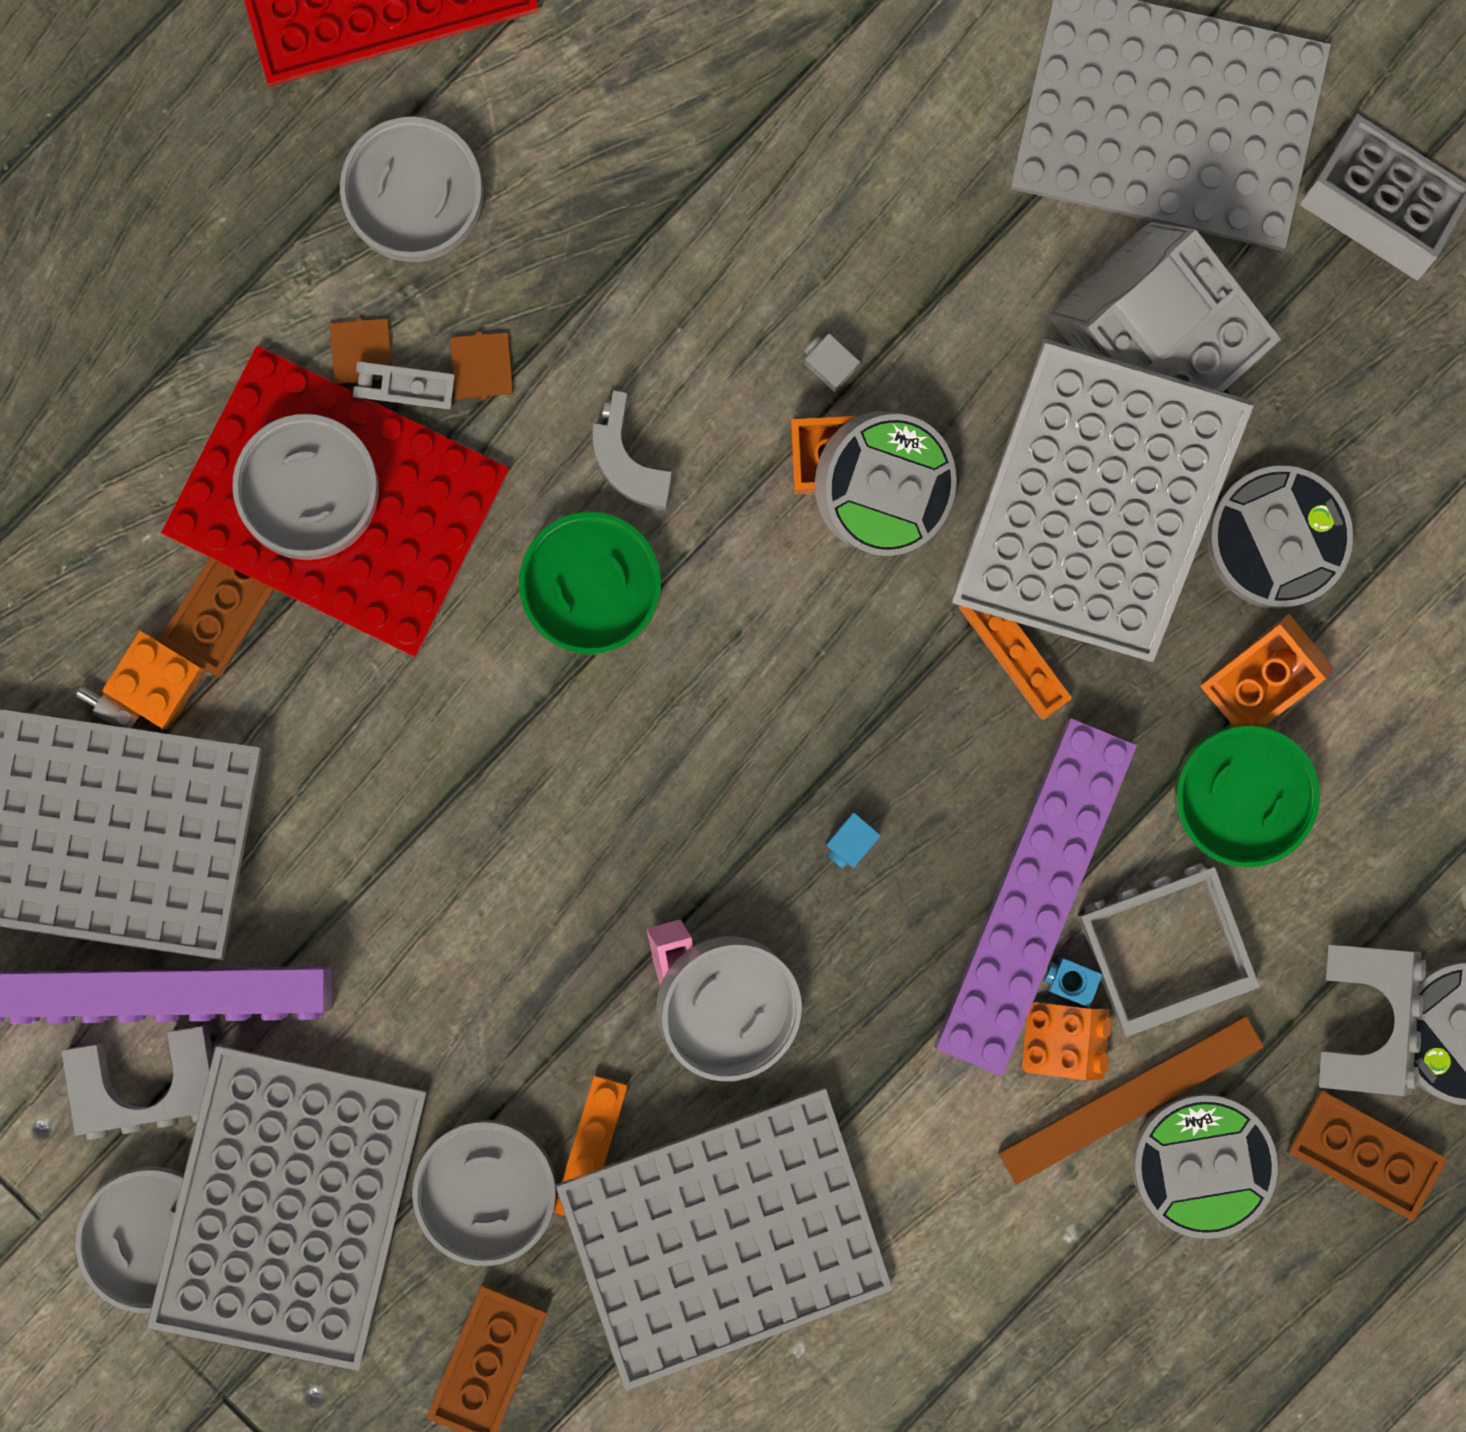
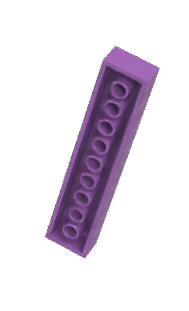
M1074 719L1066 720L935 1041L934 1047L937 1050L1003 1077L1137 745Z
M332 966L0 971V1022L4 1021V1017H9L10 1024H29L32 1021H40V1017H45L46 1023L50 1024L68 1023V1021H74L75 1016H81L82 1023H101L103 1020H111V1016H117V1022H139V1020H145L146 1015H153V1022H172L175 1019H182V1015H189V1021H211V1019L217 1018V1014H225V1021L247 1020V1018H253V1014H261V1020H283V1018L288 1017V1013H297L298 1020L319 1019V1017H324V1012L333 1009Z

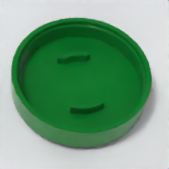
M582 512L567 515L554 521L534 538L523 557L520 567L519 593L528 619L535 629L550 643L575 654L600 655L625 647L645 631L659 605L661 574L658 561L650 544L632 525L620 518L605 513Z
M1233 724L1207 734L1186 754L1175 780L1174 803L1182 828L1193 843L1209 857L1235 867H1260L1285 858L1304 842L1317 819L1320 805V787L1316 771L1309 757L1290 738L1275 729L1259 724Z

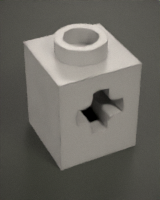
M830 334L823 340L818 336L804 351L808 355L804 365L834 392L846 382L860 365V361Z

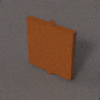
M358 317L352 322L330 323L335 384H357L359 373L356 372L357 362L392 366L388 319L363 321ZM373 375L372 382H381L383 376Z
M478 331L472 336L450 337L453 374H455V399L481 397L482 400H487L490 396L513 395L508 333L483 335Z

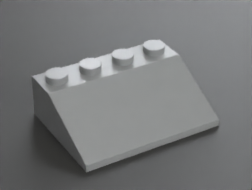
M1357 114L1299 205L1418 281L1437 259L1466 207V183Z

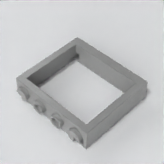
M1203 862L1183 869L1185 876L1174 880L1171 879L1170 875L1150 881L1152 887L1141 892H1138L1137 887L1125 890L1117 894V901L1106 905L1104 900L1090 903L1084 906L1085 913L1077 915L1097 970L1100 974H1103L1101 980L1123 1036L1134 1035L1260 988L1215 867L1209 866L1205 868ZM1204 881L1239 976L1128 1017L1093 922Z

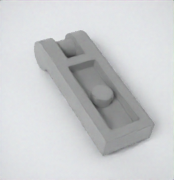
M357 362L356 372L359 373L358 385L353 388V397L451 410L455 374ZM373 375L383 376L381 390L371 388Z

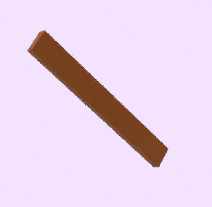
M1243 1016L1003 1149L998 1154L1014 1183L1017 1185L1264 1047L1247 1016Z

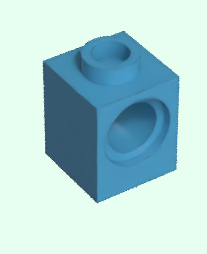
M852 813L826 843V846L831 850L827 856L842 869L847 864L854 868L881 835L855 813Z
M1059 957L1057 963H1050L1044 982L1049 983L1046 990L1090 1008L1103 974ZM1076 971L1080 977V983L1076 989L1068 991L1062 985V978L1065 973Z

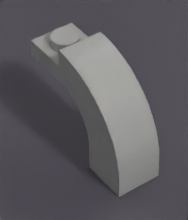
M613 391L612 400L605 399L602 420L608 421V425L593 423V446L601 471L612 487L627 499L645 507L667 510L672 472L643 467L633 461L626 453L622 443V434L628 394Z

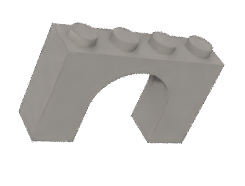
M1328 945L1326 980L1367 984L1380 990L1392 1005L1395 1024L1389 1041L1374 1053L1322 1051L1319 1077L1320 1088L1396 1096L1412 1095V1089L1417 1088L1419 1080L1418 1067H1414L1415 1053H1419L1421 1047V1032L1416 1031L1417 1017L1422 1016L1424 1007L1423 996L1419 995V981H1424L1426 961L1421 959V952L1348 945Z
M208 1024L167 1032L173 1066V1081L167 1095L159 1103L152 1106L132 1105L120 1098L114 1091L109 1078L104 1042L62 1050L61 1054L75 1136L86 1134L87 1140L107 1137V1130L121 1128L122 1134L142 1131V1124L156 1122L157 1128L178 1124V1118L191 1116L192 1122L197 1121L213 1058Z

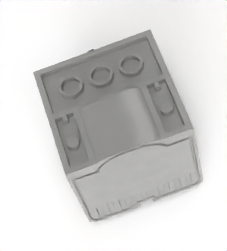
M1155 222L1144 226L1104 262V266L1095 274L1092 273L1052 309L1048 315L1049 319L1072 347L1230 395L1231 393L1227 388L1281 340L1196 229Z

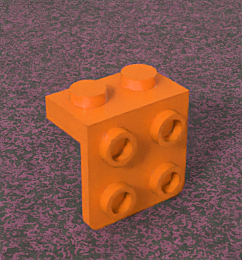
M1033 1002L1026 1018L1022 1061L1023 1070L1027 1073L1085 1081L1104 1080V1073H1106L1109 1065V1057L1106 1053L1107 1038L1112 1031V1021L1109 1017L1110 1009L1098 1007L1082 1008Z

